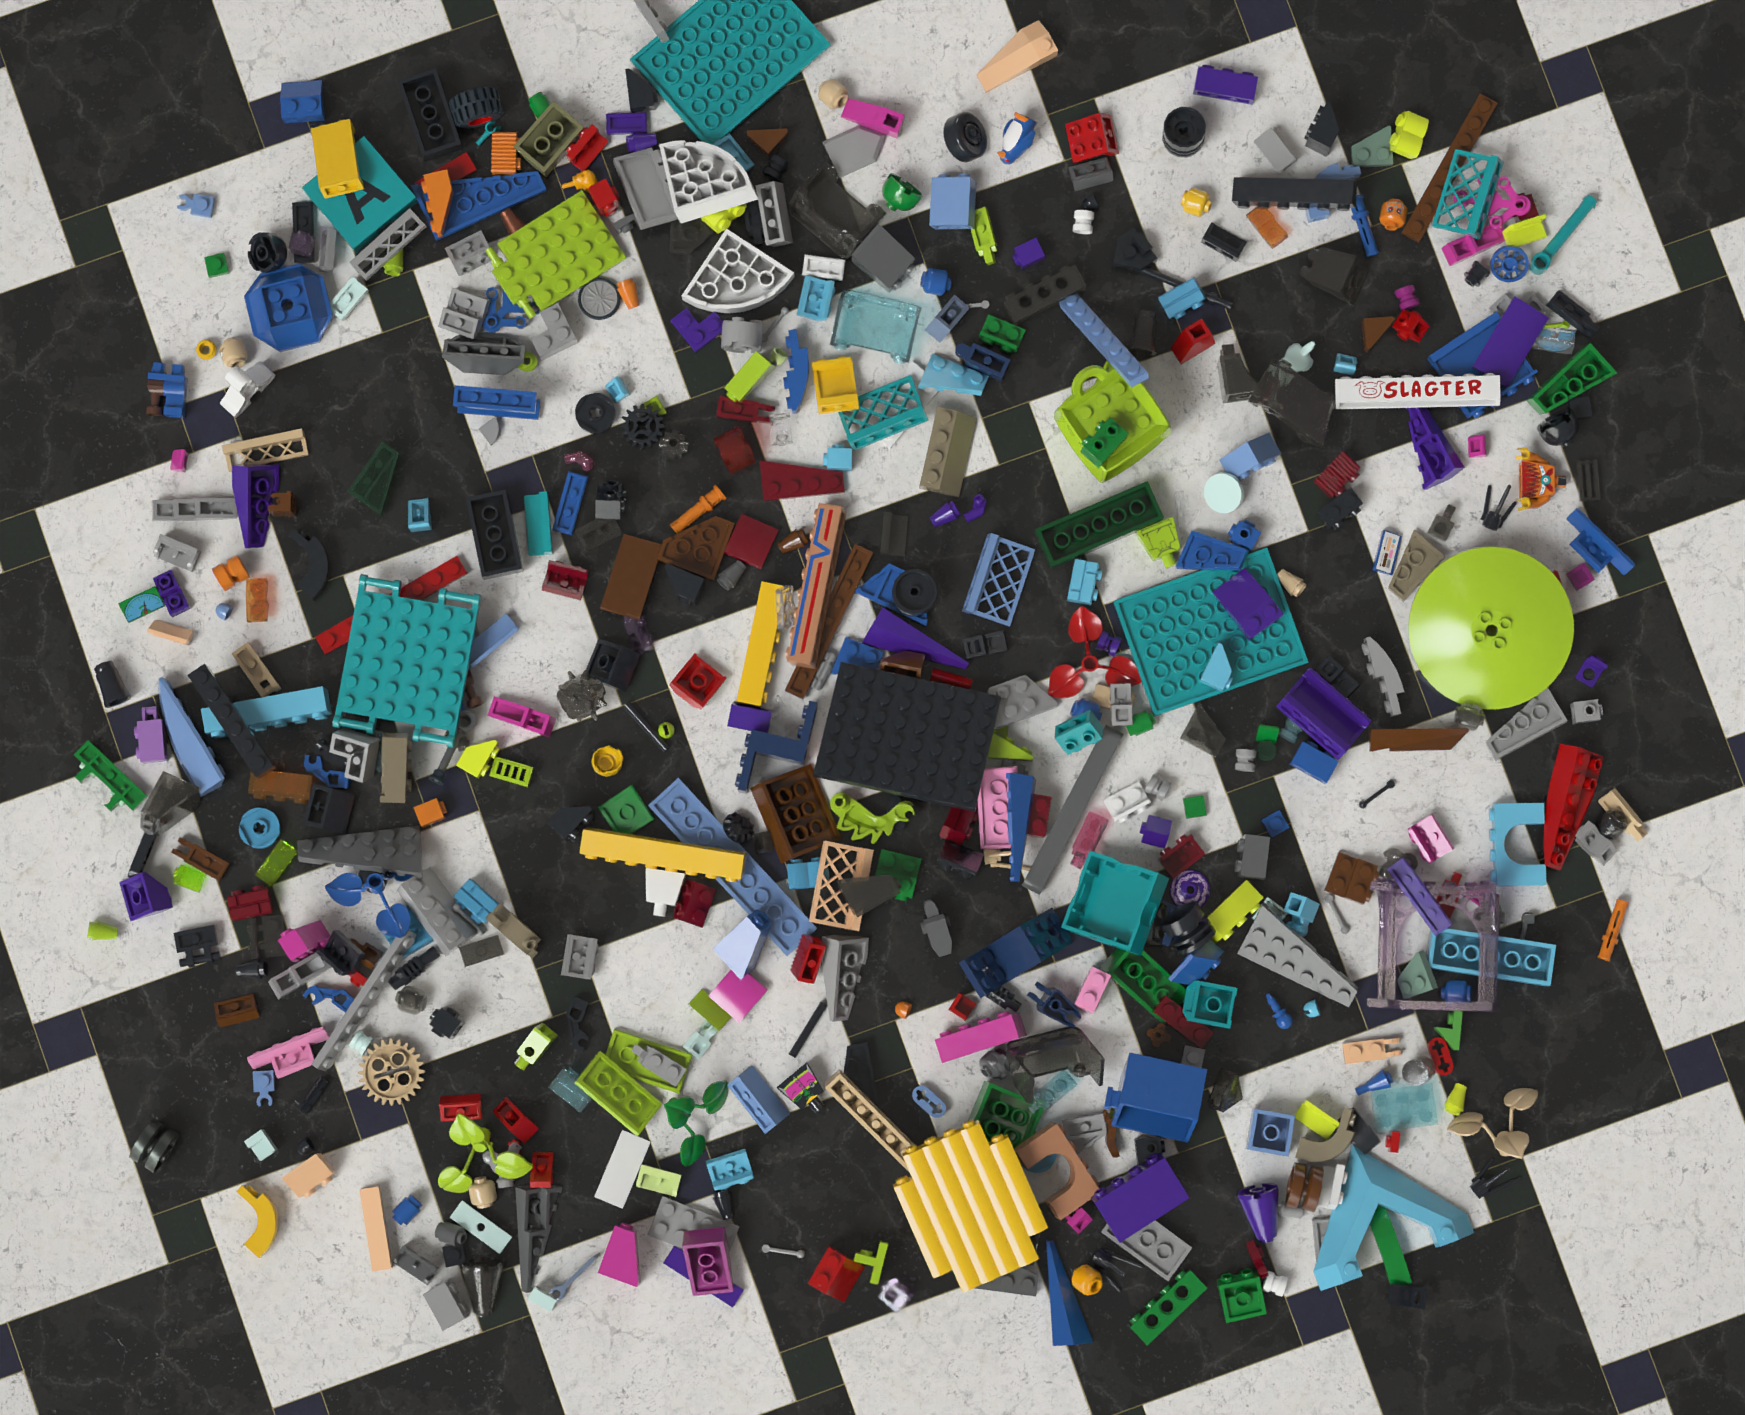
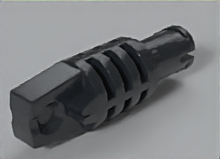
M432 946L419 957L414 956L412 960H409L408 963H405L394 972L395 974L388 981L394 990L403 985H408L413 979L420 976L422 972L424 973L427 969L426 967L440 957V954Z
M1003 986L985 995V997L1005 1010L1008 1007L1017 1012L1022 1003L1014 998L1015 994Z

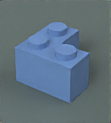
M1267 433L1244 443L1221 458L1220 462L1227 473L1235 475L1242 481L1251 475L1250 471L1256 472L1264 466L1268 467L1275 463V458L1281 452L1271 434Z

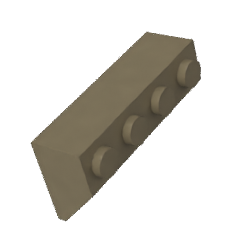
M937 406L919 489L959 497L977 418L956 410Z

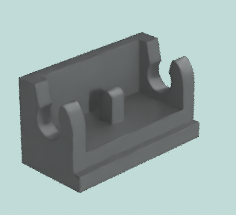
M406 1245L401 1247L398 1255L393 1260L394 1264L426 1285L430 1283L439 1267Z

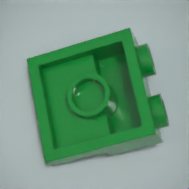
M881 849L872 890H876L875 894L887 897L888 893L896 895L895 899L906 902L908 898L912 899L921 858Z
M1247 1268L1243 1269L1241 1274L1225 1273L1221 1275L1220 1279H1216L1226 1323L1267 1314L1257 1270L1253 1271V1269Z

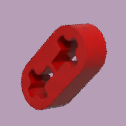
M1440 1037L1430 1039L1427 1048L1435 1072L1442 1076L1450 1074L1453 1070V1062L1447 1043ZM1436 1040L1438 1043H1442L1443 1047L1440 1048L1441 1055H1438L1437 1050L1432 1049ZM1441 1057L1444 1063L1449 1064V1067L1446 1068V1072H1444L1443 1069L1439 1070L1438 1066L1441 1065Z

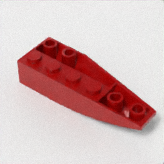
M1560 744L1546 801L1544 823L1545 866L1561 871L1575 835L1594 796L1604 756L1580 747Z

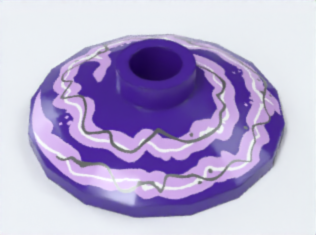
M1186 870L1180 873L1171 881L1169 887L1170 897L1176 906L1197 901L1199 906L1203 907L1210 895V885L1206 877L1194 870ZM1188 886L1194 888L1192 894L1187 893L1186 889Z

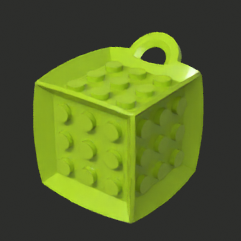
M1097 365L1082 369L1072 382V395L1054 412V420L1067 442L1100 483L1112 479L1134 465L1171 434L1169 421L1146 386L1141 382L1130 387L1113 366L1107 370ZM1092 376L1099 378L1098 382L1083 391V383L1087 378ZM1111 417L1129 434L1098 468L1080 452L1083 448L1081 443L1089 434L1092 437L1097 432L1095 428L1102 420L1106 422Z

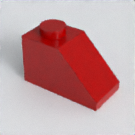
M505 1097L492 1111L508 1130L523 1143H526L539 1129L508 1097Z

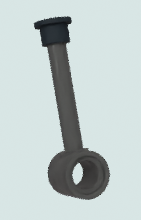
M461 711L459 719H466L469 722V726H462L459 721L455 745L453 748H447L438 769H435L432 776H429L430 781L438 785H444L445 771L462 735L469 733L475 726L476 717L471 711Z

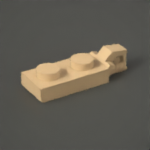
M1613 788L1598 800L1621 830L1623 829V833L1632 834L1637 842L1648 834L1643 827L1641 819L1616 788Z

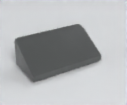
M1107 157L1068 167L1075 191L1113 181V173Z

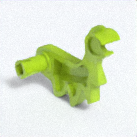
M836 793L830 800L831 809L840 817L837 828L842 831L855 829L851 837L852 841L861 840L872 833L871 843L876 844L883 831L887 836H890L895 823L899 821L909 822V819L905 816L906 812L911 811L916 816L915 810L912 808L914 805L909 801L900 802L883 816H875L846 793Z

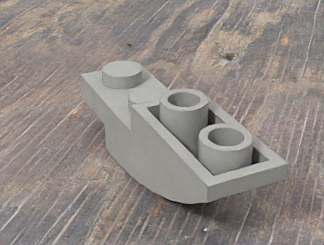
M1366 637L1364 643H1362V650L1364 655L1368 656L1369 663H1366L1368 674L1372 675L1373 679H1382V681H1379L1381 692L1386 695L1387 701H1384L1386 713H1390L1391 717L1400 715L1401 711L1397 695L1402 694L1404 689L1398 672L1380 645L1371 637Z

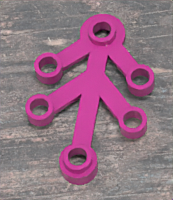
M1505 176L1499 178L1498 186L1506 191L1511 200L1502 199L1495 190L1487 218L1501 208H1508V210L1501 216H1493L1490 219V225L1494 229H1500L1503 223L1514 215L1523 216L1527 214L1531 208L1530 200L1526 196H1518L1512 188L1510 180ZM1503 180H1507L1505 186H1501ZM1457 191L1458 196L1464 195L1465 197L1468 195L1466 191ZM1454 195V196H1453V202L1455 203V202H1457L1458 200H1457V198H1456L1455 195ZM1473 197L1463 202L1464 207H1467L1469 204H1475ZM1523 202V207L1517 208V204ZM1499 219L1500 223L1496 226L1493 225V222Z

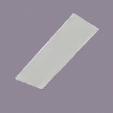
M622 1130L594 1197L623 1209L650 1141Z

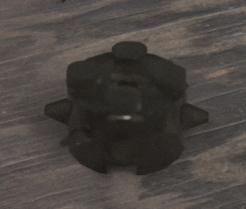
M584 670L582 674L577 676L568 671L569 680L559 685L558 688L560 690L557 692V699L562 709L570 719H577L579 722L582 718H586L589 715L595 721L598 720L596 711L601 707L607 706V703L604 701L606 691L603 683L596 676L594 678L590 676L588 670Z

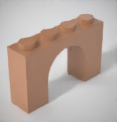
M1050 1122L1016 1146L1014 1150L1020 1164L1026 1169H1029L1051 1154H1061L1066 1158L1070 1166L1069 1180L1062 1189L1045 1200L1054 1216L1062 1220L1089 1201L1094 1192L1099 1189L1100 1183L1094 1175L1090 1176L1087 1171L1089 1166L1083 1158L1079 1159L1076 1154L1078 1150L1072 1141L1068 1142L1065 1135L1067 1133L1063 1126Z

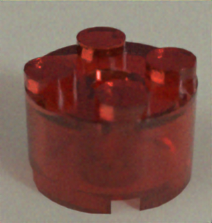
M740 427L733 428L713 438L715 446L719 448V454L731 475L756 462L752 449L746 443Z

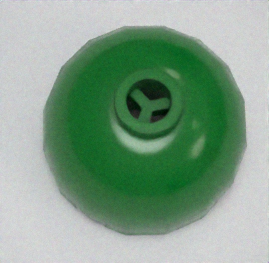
M894 173L889 174L882 187L883 198L887 201L885 205L892 211L897 209L909 211L920 202L923 197L921 196L922 193L908 181L905 183L900 180L902 177Z

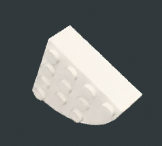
M682 140L659 144L674 212L680 223L758 200L755 189L744 168L731 154L723 149L700 141L693 143Z
M726 229L682 294V300L710 312H744L773 300L786 289L795 278L793 271Z

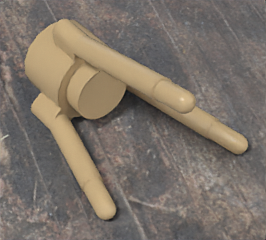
M996 848L984 849L985 865L990 864L991 867L1011 869V864L997 862L1001 861V856L1011 855V851L1001 852L1000 849ZM1022 866V870L1029 871L1031 868L1028 866Z

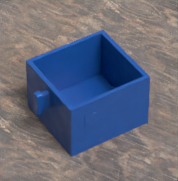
M1129 1053L1120 1077L1118 1091L1113 1090V1087L1109 1086L1107 1089L1104 1109L1114 1108L1111 1126L1188 1143L1198 1121L1207 1069Z

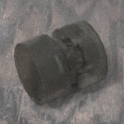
M1419 1056L1409 1060L1402 1068L1403 1079L1411 1086L1422 1085L1430 1081L1435 1075L1434 1062L1426 1056Z

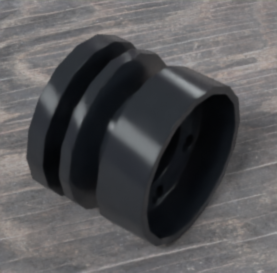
M1179 107L1167 115L1163 126L1162 141L1170 154L1187 158L1195 155L1201 149L1206 132V123L1203 116L1191 107ZM1187 133V136L1180 137V134Z
M1191 901L1179 906L1161 922V926L1167 935L1174 937L1172 943L1174 946H1177L1180 955L1191 953L1200 948L1216 933L1215 928L1210 925L1209 919H1202L1205 913L1197 901Z

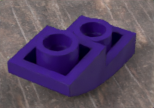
M172 570L153 578L172 618L190 609Z

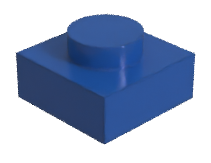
M1280 810L1261 820L1271 838L1289 828Z

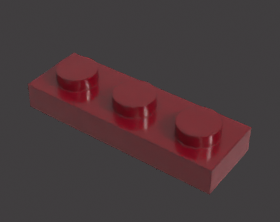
M1164 995L1152 1012L1202 1049L1214 1032L1201 1023L1187 1021L1182 1012L1183 1008Z

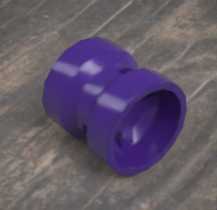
M1103 631L1095 649L1100 652L1106 651L1108 655L1114 657L1122 638L1112 637L1108 632ZM1110 640H1112L1109 649H1107Z

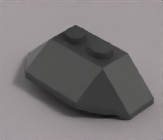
M478 333L475 339L457 335L452 339L444 340L442 358L463 373L505 375L524 363L526 345L506 334Z

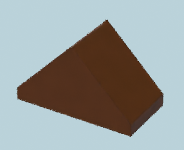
M787 128L747 130L748 140L767 157H770L788 137Z
M1393 316L1364 318L1362 320L1365 352H1368L1394 322L1395 318Z

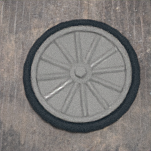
M605 278L593 279L581 287L579 291L578 303L581 311L594 320H603L611 317L616 313L621 302V296L617 290L618 287L612 281Z

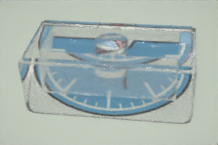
M1559 327L1542 329L1532 348L1572 354L1575 345V330Z

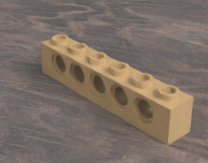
M839 1069L825 1082V1089L909 1172L902 1153L905 1152L907 1147L915 1144Z

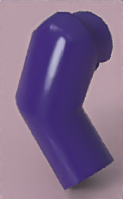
M975 495L972 510L963 514L967 523L985 513L987 501L983 495Z

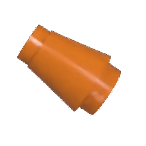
M630 278L617 283V290L628 310L640 306L636 282H633V279Z

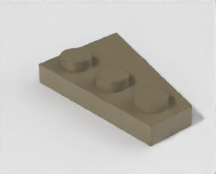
M1414 530L1388 589L1404 602L1445 556Z

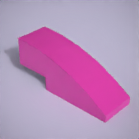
M1500 221L1494 223L1493 225H1498ZM1489 225L1484 227L1481 239L1466 235L1447 243L1441 249L1449 266L1505 242L1502 233L1504 227L1494 229Z
M495 696L487 715L549 738L556 718L551 715Z

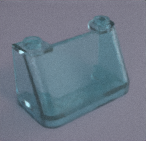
M843 290L838 302L830 345L834 346L837 350H846V348H850L853 345L890 354V357L896 363H909L922 308L907 302L854 290Z

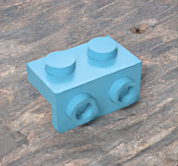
M805 276L797 316L817 322L825 321L831 312L830 302L835 293V281H825L812 276Z
M745 1149L706 1161L714 1190H726L732 1185L738 1183L745 1184L754 1178Z

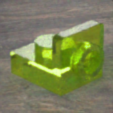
M181 864L179 868L176 867L172 879L175 880L173 884L200 893L206 874Z

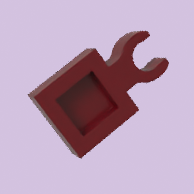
M1254 1240L1247 1242L1248 1253L1260 1278L1269 1276L1262 1261V1258L1265 1256L1261 1246L1256 1247Z

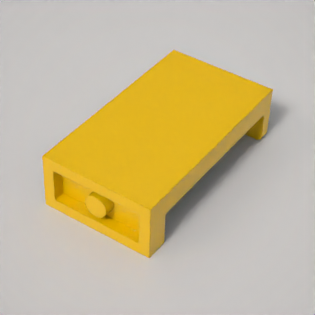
M340 120L335 123L311 128L318 183L324 198L327 199L363 190L364 185L359 174L354 140L355 128L351 120Z

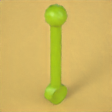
M1564 320L1562 323L1545 324L1543 329L1555 327L1568 329L1570 324Z

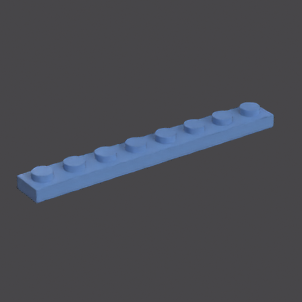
M1077 293L1059 302L1065 314L1130 387L1149 379L1148 372Z

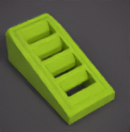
M495 757L489 776L529 788L535 768ZM501 762L503 763L501 773L499 775L496 774L499 763ZM507 765H511L508 777L504 776ZM515 767H517L518 772L516 778L513 779L512 775ZM524 769L526 770V773L523 781H520L519 779L522 770Z

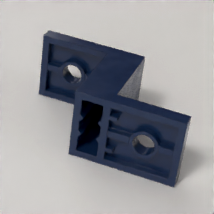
M809 701L808 705H804L802 718L805 721L804 725H799L797 738L800 741L756 730H751V734L747 733L744 743L747 751L746 754L742 753L740 767L743 768L741 774L737 773L735 787H738L739 793L747 794L756 755L804 766L818 708L817 702Z
M1050 908L959 962L979 997L982 998L1069 946L1073 941L1069 933L1061 928L1062 923L1058 915L1054 912L1053 908Z

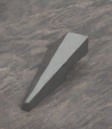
M530 1185L515 1187L521 1291L525 1293H530L533 1290L531 1287L534 1274H538L539 1271L537 1264L539 1257L544 1254L552 1226L549 1223L553 1211L557 1209L555 1203L558 1193L562 1192L561 1186L551 1185V1188H530Z

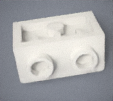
M1137 782L1103 800V803L1114 822L1119 820L1121 824L1131 818L1129 814L1135 811L1140 814L1149 809L1148 804L1151 801L1148 799L1140 782Z

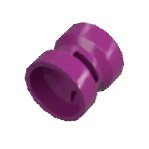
M1414 285L1405 286L1395 291L1396 298L1401 299L1399 304L1401 311L1420 305L1419 299L1413 295L1416 291Z

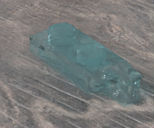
M1063 1069L1035 1093L1033 1097L1036 1100L1028 1108L1033 1114L1041 1107L1045 1110L1051 1108L1077 1086L1076 1081Z

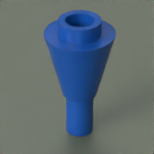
M1382 1069L1368 1080L1367 1083L1355 1088V1091L1359 1096L1368 1091L1391 1088L1390 1084L1393 1083V1079L1389 1071L1384 1072Z

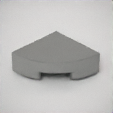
M495 417L479 428V431L491 446L495 443L499 434V424Z

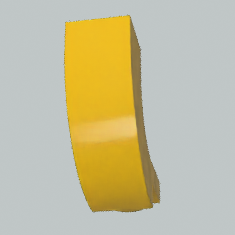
M241 1185L236 1192L255 1209L258 1218L255 1232L244 1245L258 1258H262L274 1243L278 1232L277 1210L273 1201L266 1193H262L257 1197L258 1192L252 1186Z

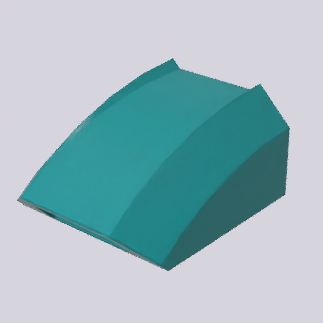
M1194 980L1186 988L1182 1012L1187 1021L1230 1029L1237 988Z

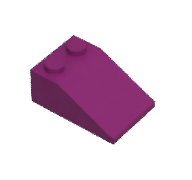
M725 1227L684 1231L682 1247L692 1295L700 1296L734 1292Z

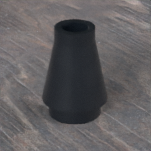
M259 958L237 965L236 974L238 977L262 979L268 975V965L266 960Z
M729 1188L714 1191L712 1199L723 1220L735 1217L732 1192L729 1191Z

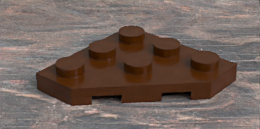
M715 516L662 541L656 560L714 581L735 523Z

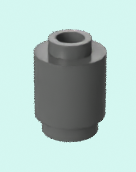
M440 1222L435 1229V1237L439 1241L455 1247H460L467 1239L464 1227L449 1222Z

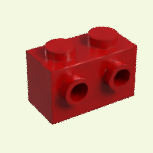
M606 178L588 187L590 197L601 217L605 215L610 217L617 212V209H619L618 202L621 200L614 186L610 187Z

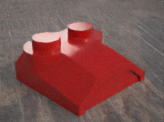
M694 653L670 682L669 686L675 694L692 707L702 710L727 677L721 675Z

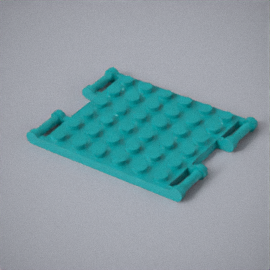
M361 574L336 712L333 718V727H349L366 730L367 733L374 734L377 718L415 725L413 741L419 742L423 740L446 744L447 747L453 748L479 615L481 594L475 593L470 595L448 591L447 588H440L438 603L400 597L401 580L389 581ZM369 585L393 589L392 595L366 591V587ZM446 599L472 603V609L445 605ZM343 712L368 716L369 721L362 722L342 718ZM425 726L448 730L449 735L442 736L422 732V729Z

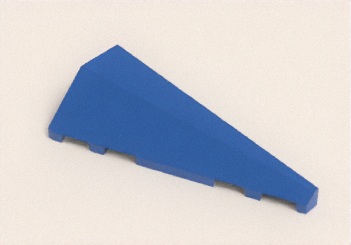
M1006 773V779H1008L1009 844H1011V856L1009 857V863H1011L1010 881L1020 882L1036 779L1034 776Z
M1046 1241L1052 1345L1065 1346L1093 1343L1054 1241Z

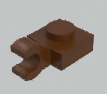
M351 938L350 941L365 954L361 964L372 970L384 952L367 942L361 945L357 940Z

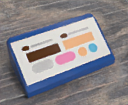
M1386 530L1381 532L1372 571L1392 576L1402 536Z

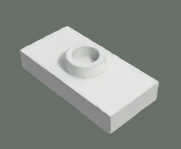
M805 255L802 276L843 281L845 260Z

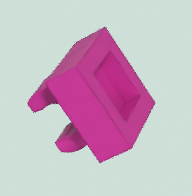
M1082 1208L1076 1209V1213L1072 1217L1066 1216L1067 1223L1078 1234L1093 1220Z

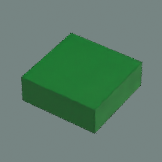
M1203 795L1183 798L1186 819L1207 816Z

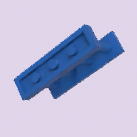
M455 385L453 407H458L457 413L539 420L540 399H537V392Z

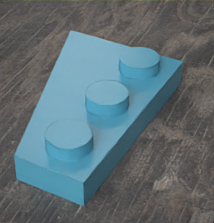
M932 354L918 388L925 389V387L936 388V391L948 389L955 390L957 393L981 396L989 376Z

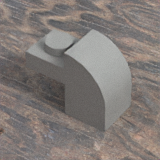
M1590 821L1582 825L1575 835L1577 844L1603 866L1617 852L1613 843L1601 835L1596 826Z

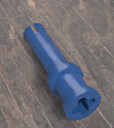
M1361 194L1356 196V208H1351L1353 214L1351 217L1357 223L1366 256L1370 257L1378 254L1379 251L1367 218L1369 211L1366 210L1363 202L1364 195Z

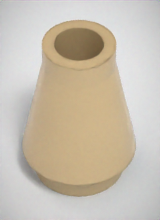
M1284 569L1277 574L1279 582L1291 596L1298 597L1307 586L1303 579Z

